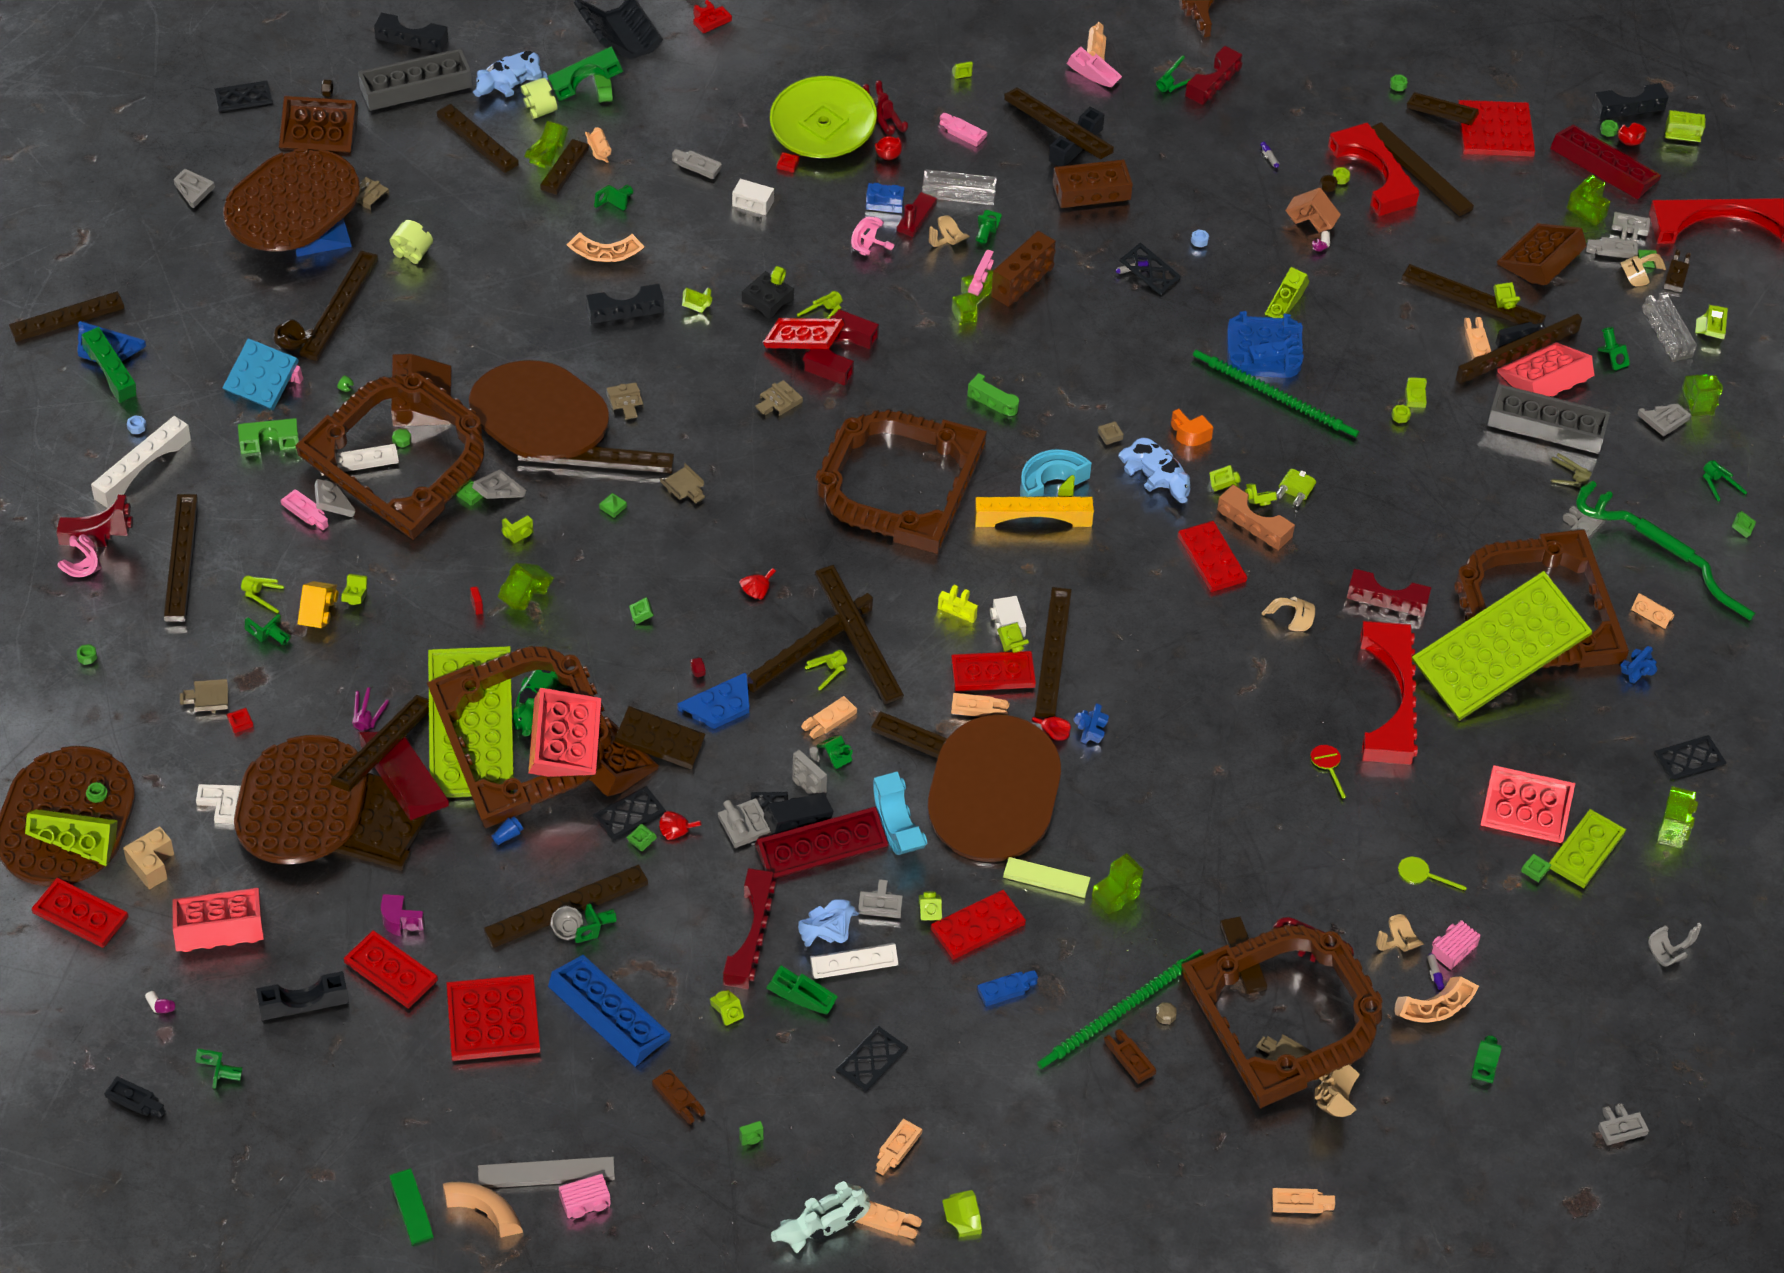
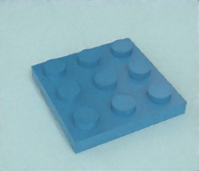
M248 338L222 388L224 391L274 411L299 360L296 357Z

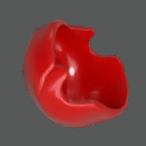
M1632 123L1629 127L1623 125L1618 130L1617 135L1623 144L1638 146L1644 141L1647 130L1641 124Z
M886 136L875 143L877 155L884 160L896 159L902 151L900 138Z

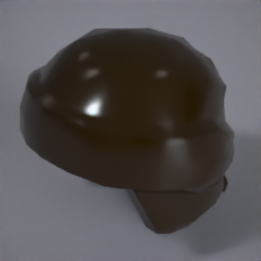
M290 319L275 328L273 340L282 349L296 350L306 343L307 340L312 339L311 335L314 331L313 328L305 331L299 322Z

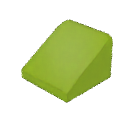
M972 61L955 64L952 68L954 78L959 79L972 76Z
M1071 475L1060 486L1058 497H1073L1074 475Z

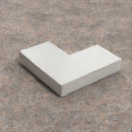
M199 784L196 804L216 806L215 823L234 824V814L241 786Z

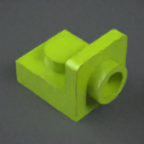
M1408 378L1405 389L1407 407L1426 408V378Z
M1231 465L1209 472L1214 491L1232 485L1240 489V475L1238 471L1235 472Z
M1018 622L997 629L1005 652L1010 650L1013 653L1024 650L1023 646L1029 643L1028 639L1023 640Z

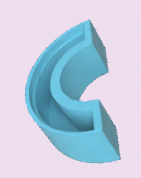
M1055 449L1041 452L1028 460L1022 470L1020 497H1043V484L1054 479L1066 481L1071 475L1075 477V486L1090 478L1092 463L1084 456L1068 450Z
M898 771L875 777L873 780L875 805L888 844L895 854L901 855L923 849L927 845V839L925 834L921 833L919 826L916 827L915 823H912L910 820V809L905 804L904 798L906 785L904 779L899 777Z

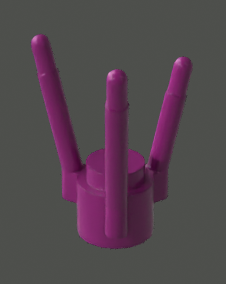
M370 687L366 690L360 711V692L356 691L352 724L360 731H367L370 727L374 728L377 719L389 703V700H385L372 718L371 712L366 710L371 691Z

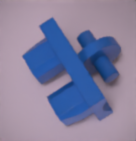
M1647 646L1643 651L1635 649L1631 654L1633 662L1627 660L1622 662L1621 673L1629 675V682L1635 684L1642 675L1652 676L1657 672V662L1651 656L1652 647Z
M1096 703L1094 711L1088 713V711L1083 710L1082 713L1075 715L1074 722L1078 725L1079 729H1084L1080 742L1086 744L1090 739L1099 743L1103 739L1105 732L1097 728L1096 725L1104 728L1109 716L1101 712V705Z

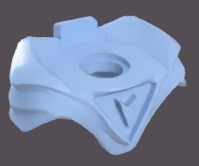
M834 899L824 909L822 906H818L810 911L808 914L810 918L800 920L798 929L804 945L809 947L816 937H820L829 943L834 941L838 943L845 942L848 939L851 916L859 915L855 907L851 905V901Z

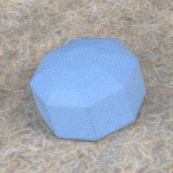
M1196 230L1192 232L1191 243L1194 246L1202 248L1208 244L1209 234L1206 231Z
M134 415L128 418L127 429L131 434H140L146 430V420L142 416Z

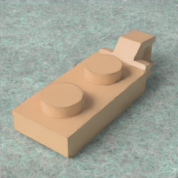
M1098 22L1090 28L1087 52L1092 57L1097 54L1104 60L1106 36L1103 35L1104 25Z
M903 1119L880 1148L876 1172L884 1176L890 1166L895 1168L899 1165L921 1136L923 1129Z
M1273 1188V1212L1323 1213V1211L1334 1210L1335 1196L1323 1195L1322 1192H1318V1189Z

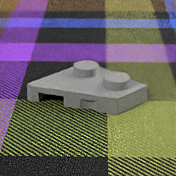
M184 169L174 178V185L192 208H195L215 188L213 181L187 169Z
M1679 404L1656 406L1654 410L1645 411L1642 408L1639 409L1637 414L1663 437L1689 421L1691 414Z
M501 470L474 481L472 486L473 489L486 499L525 497L527 491Z
M316 480V508L353 517L355 509L336 483L328 480Z

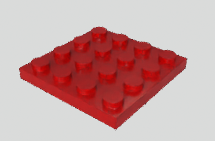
M1458 101V104L1479 109V114L1472 125L1460 122L1463 154L1534 157L1535 146L1529 103Z
M534 974L446 982L452 1061L540 1053Z

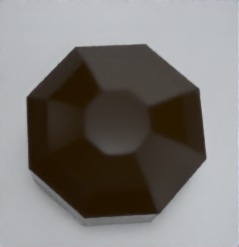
M332 80L322 81V96H332Z
M1324 175L1320 179L1319 186L1323 191L1332 192L1337 188L1338 181L1332 175Z

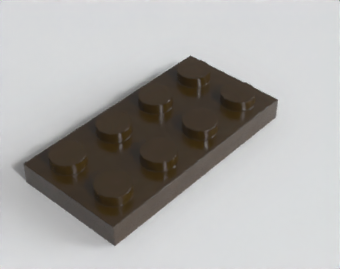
M628 706L614 742L692 770L706 734Z

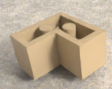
M160 826L123 847L126 862L149 890L167 880L163 861L173 856L174 850L171 839Z

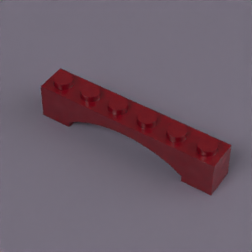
M748 868L744 884V898L749 899L754 918L749 935L743 945L734 955L727 956L723 972V985L749 989L750 981H755L756 969H754V964L759 963L760 951H758V947L763 946L764 942L762 930L767 928L768 925L766 912L771 911L773 899L770 898L771 893L775 894L777 882L773 881V872Z

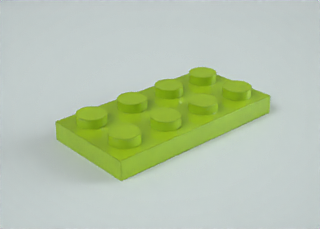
M1589 809L1549 862L1551 864L1550 869L1585 888L1624 836L1626 829Z

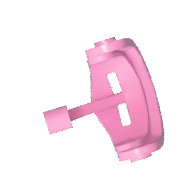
M877 217L862 219L854 229L851 239L853 249L864 256L870 255L869 247L872 243L884 246L889 250L893 249L894 244L889 241L882 242L875 239L877 229L882 227L884 223ZM870 228V231L864 235L863 233ZM861 238L864 239V245L861 244Z
M83 534L79 536L80 542H78L77 537L74 535L70 536L69 542L71 546L78 547L86 555V558L76 564L67 560L59 561L57 564L63 572L73 577H85L102 568L93 541Z

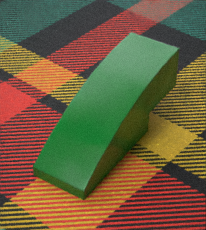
M782 965L777 969L766 987L790 1002L823 1014L829 1013L838 998L837 995L801 973L800 976H797Z
M411 1168L389 1175L390 1184L411 1244L434 1238Z

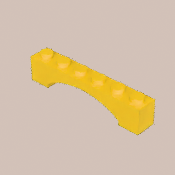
M976 497L975 527H995V524L1023 517L1054 518L1072 524V527H1092L1094 514L1093 498Z

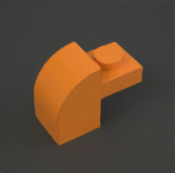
M1180 409L1173 411L1171 425L1177 431L1176 440L1187 446H1198L1212 440L1214 427L1203 415L1189 420Z

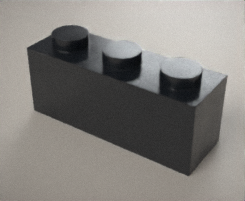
M824 793L810 794L804 797L791 798L780 802L775 801L768 804L764 819L772 835L831 819L834 810Z

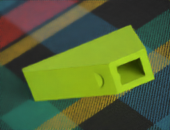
M1291 267L1267 308L1265 315L1270 318H1283L1284 313L1288 314L1310 282L1308 275Z

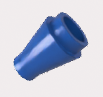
M513 816L507 818L491 837L499 846L503 842L520 835L523 827Z

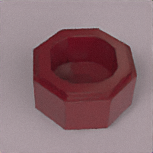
M696 657L691 659L690 668L693 675L697 678L705 676L706 669L702 658Z

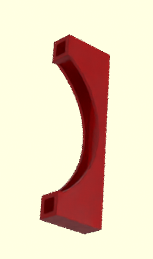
M1784 198L1652 200L1649 215L1657 244H1675L1678 234L1689 225L1716 217H1729L1749 221L1767 229L1779 237L1781 242H1784Z
M1363 621L1360 633L1361 649H1366L1375 655L1390 669L1398 682L1402 701L1398 711L1387 723L1370 733L1365 732L1362 742V761L1411 765L1413 757L1417 756L1418 746L1414 744V740L1417 739V728H1414L1417 712H1413V708L1416 707V696H1413V692L1416 689V680H1412V676H1415V664H1412V656L1415 655V649H1412L1415 634L1411 633V625Z

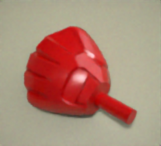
M772 568L765 577L763 575L744 577L739 583L747 595L762 600L770 585L768 579L776 570Z
M1036 717L1032 718V722L1041 724L1042 730L1048 737L1054 740H1065L1070 735L1071 724L1065 719L1059 717H1049L1044 720Z
M666 811L659 822L660 831L667 840L679 838L688 833L689 828L702 825L701 821L689 823L683 815L672 811Z

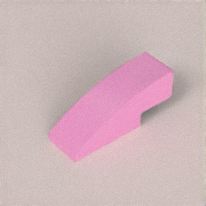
M1082 47L1077 49L1066 63L1082 76L1112 88L1122 78L1097 54L1092 57Z

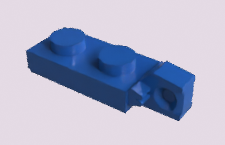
M1035 970L1025 972L1024 974L1023 972H1016L977 985V990L984 1005L987 1007L1025 994V991L1029 990L1030 986L1037 984L1038 976Z

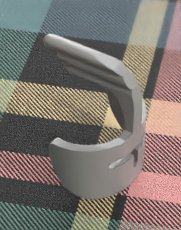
M1697 923V926L1689 931L1686 940L1675 947L1670 944L1668 938L1669 928L1667 925L1652 933L1648 943L1656 960L1663 966H1669L1686 959L1688 956L1686 952L1680 955L1677 952L1688 948L1697 940L1702 927L1701 923Z

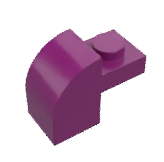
M383 894L381 914L383 925L388 932L394 935L401 936L402 929L410 931L424 930L423 911L405 910V898L403 895Z

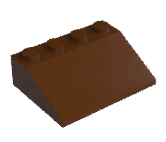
M284 96L279 149L308 148V150L315 151L322 149L330 152L351 153L358 120L359 107L356 100Z
M1537 223L1497 261V264L1530 283L1547 285L1587 247L1583 230L1579 227Z
M393 354L392 377H395V375L405 377L407 374L415 372L424 378L431 379L435 386L445 389L449 396H451V365L414 354ZM400 397L391 399L393 426L451 425L450 422L422 402L412 404Z
M608 717L612 728L608 729L612 741L609 747L603 750V759L597 768L596 774L592 775L589 780L603 794L611 796L624 792L656 771L659 765L646 753L614 742L619 727Z

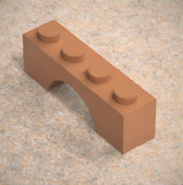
M1232 485L1219 497L1217 510L1222 515L1227 516L1239 526L1247 529L1254 536L1265 541L1269 546L1280 550L1293 538L1295 527L1293 523L1281 515L1262 517L1255 514L1247 504L1249 494L1235 485Z

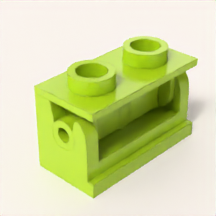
M1670 110L1665 125V138L1701 142L1705 129V115Z

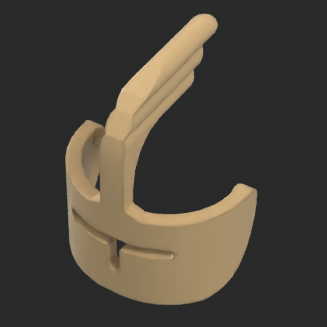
M948 215L938 218V226L944 237L943 239L938 240L937 229H934L932 226L929 228V243L933 247H938L945 243L955 245L970 238L968 234H963L954 219Z
M1650 254L1641 259L1636 255L1620 263L1629 282L1633 286H1644L1650 283L1643 267L1645 262L1654 261L1657 269L1666 270L1664 261L1659 254ZM1633 264H1636L1639 272L1636 271Z
M1297 597L1275 599L1262 611V616H1264L1266 613L1274 614L1284 605L1295 607V616L1288 625V629L1292 631L1308 630L1312 626L1315 616L1314 604Z
M1403 914L1394 915L1389 918V928L1393 941L1387 942L1388 935L1382 931H1379L1376 946L1381 951L1395 946L1399 947L1402 951H1408L1424 945L1416 937L1408 919ZM1398 930H1399V932H1400L1402 938H1403V939H1406V940H1405V943H1404L1403 940L1401 939V937H1400V935H1399V933H1398Z

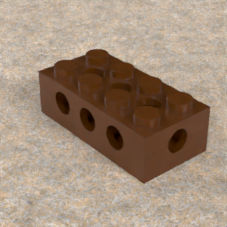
M1124 159L1054 167L1053 186L1060 208L1131 200L1133 184Z
M1040 231L1033 234L993 270L991 297L1008 307L1012 303L1017 302L1023 293L1028 292L1034 283L1039 282L1044 274L1053 269L1056 241Z

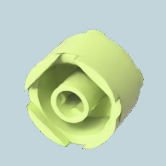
M545 77L520 86L523 95L526 96L523 98L526 108H531L530 113L533 119L557 110L555 97L552 96V89Z
M405 220L391 236L390 244L394 249L393 253L398 258L406 257L412 263L418 264L433 244V238L428 231L425 233L422 230L423 226L419 223Z

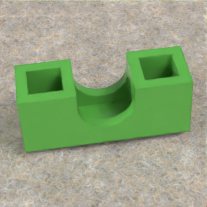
M296 418L238 424L241 454L261 452L260 446L266 440L277 441L280 450L296 449V444L299 442Z

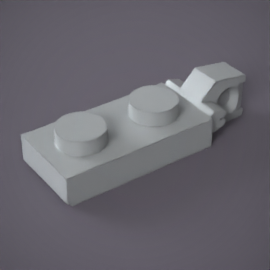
M675 149L672 153L673 162L711 179H714L722 168L721 162L691 150L689 152H682Z
M1601 237L1599 240L1588 239L1586 244V252L1592 254L1596 253L1598 255L1622 258L1638 256L1637 241Z

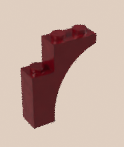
M118 495L115 502L108 509L98 514L76 518L60 517L56 531L59 545H70L69 538L72 535L77 537L78 542H80V535L88 536L93 541L95 547H107L108 540L112 539V535L128 536L129 528L133 527V516H130L131 505L127 503L126 495Z

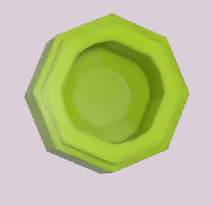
M1337 167L1333 170L1332 176L1336 177L1338 184H1346L1350 180V171L1344 167Z
M776 266L771 274V282L781 285L786 276V269Z
M1396 405L1392 409L1391 415L1394 421L1406 423L1410 419L1411 411L1405 405Z

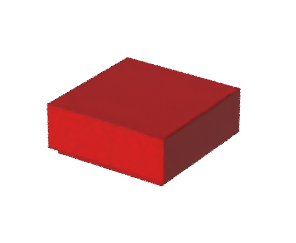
M782 152L777 163V169L794 173L799 162V156Z
M477 586L471 587L470 597L475 614H483V602Z
M247 708L226 714L234 733L254 727Z

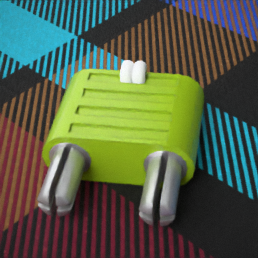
M1289 469L1279 484L1280 489L1276 496L1281 499L1284 493L1296 497L1293 504L1298 507L1302 500H1306L1316 485V480L1306 475V472Z

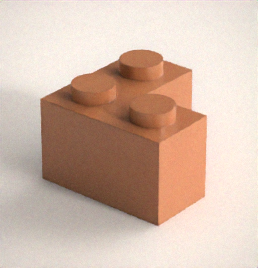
M1321 187L1293 197L1285 210L1295 224L1309 219L1319 233L1333 228L1341 215Z

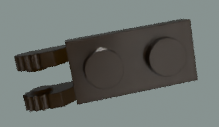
M1676 249L1674 258L1671 260L1664 288L1681 293L1690 265L1691 253L1687 252L1684 259L1685 262L1677 261L1680 256V250Z

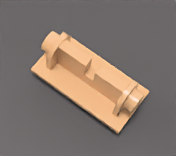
M596 127L591 134L585 132L588 139L587 142L593 150L594 157L608 163L607 156L611 154L612 150L603 130Z
M1638 593L1631 608L1632 611L1666 629L1669 621H1672L1675 616L1672 610L1661 606Z

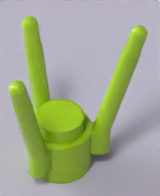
M832 291L828 295L813 301L814 305L797 313V317L824 304L827 309H833L827 319H830L838 309H841L842 297L837 291Z
M245 576L241 583L242 591L246 592L245 596L256 600L271 611L279 613L278 609L254 594L259 593L262 586L284 589V586L274 584L278 583L277 579Z
M842 650L807 661L806 670L823 663H827L830 669H836L818 687V690H822L837 674L845 670L843 665L847 664V658Z

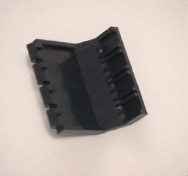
M584 0L574 1L575 7L600 44H603L606 48L612 46L614 52L628 59L652 53L663 41V38L637 0H625L620 7L606 12Z

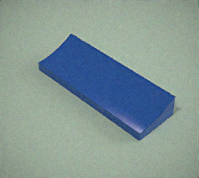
M584 955L552 971L548 987L635 1067L654 1050L670 1040L671 1034Z

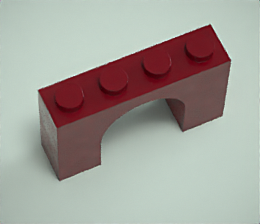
M838 309L835 315L830 317V319H842L844 322V326L833 344L847 341L871 349L878 338L879 324L840 309ZM810 349L803 357L805 371L845 386L853 375L854 361L837 355L830 349Z

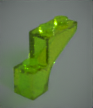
M547 121L540 139L526 150L524 157L529 159V163L537 167L545 168V165L551 167L557 147L563 149L568 128L564 125Z
M993 270L987 271V280L985 283L982 282L983 289L978 296L968 293V288L974 275L961 278V292L963 295L952 297L951 309L959 325L977 321L978 308L976 304L991 292Z

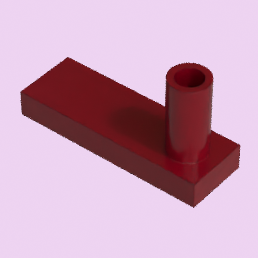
M920 192L913 204L905 205L904 217L897 225V231L914 237L936 205L937 198Z

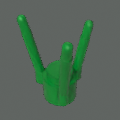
M1184 55L1156 81V86L1160 91L1166 92L1168 90L1172 92L1174 89L1187 84L1190 80L1187 79L1173 85L1174 78L1171 76V73L1185 58Z
M1715 460L1706 463L1703 468L1705 472L1703 477L1707 480L1718 502L1721 499L1711 479L1718 480L1724 477L1743 494H1747V491L1731 478L1733 477L1731 472L1719 465Z

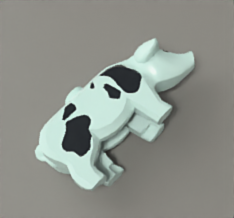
M843 1181L835 1186L837 1194H830L820 1201H817L815 1198L807 1200L805 1202L806 1208L800 1217L781 1221V1226L772 1231L771 1239L773 1242L783 1241L790 1244L794 1252L798 1253L805 1246L806 1239L824 1238L865 1216L871 1206L869 1195L860 1186L851 1185Z

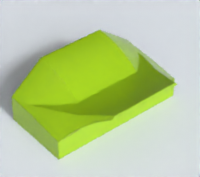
M1709 305L1706 313L1696 319L1695 333L1724 339L1728 308Z
M973 1190L951 1194L949 1198L942 1200L946 1220L957 1228L959 1237L982 1234L980 1212Z

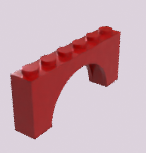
M1368 123L1330 133L1328 147L1336 158L1356 157L1363 159L1378 168L1384 176L1386 183L1380 189L1373 191L1370 203L1378 216L1417 205L1419 189L1414 186L1410 177L1406 175L1401 165L1394 159L1393 154L1388 151L1384 142L1380 140L1375 130Z

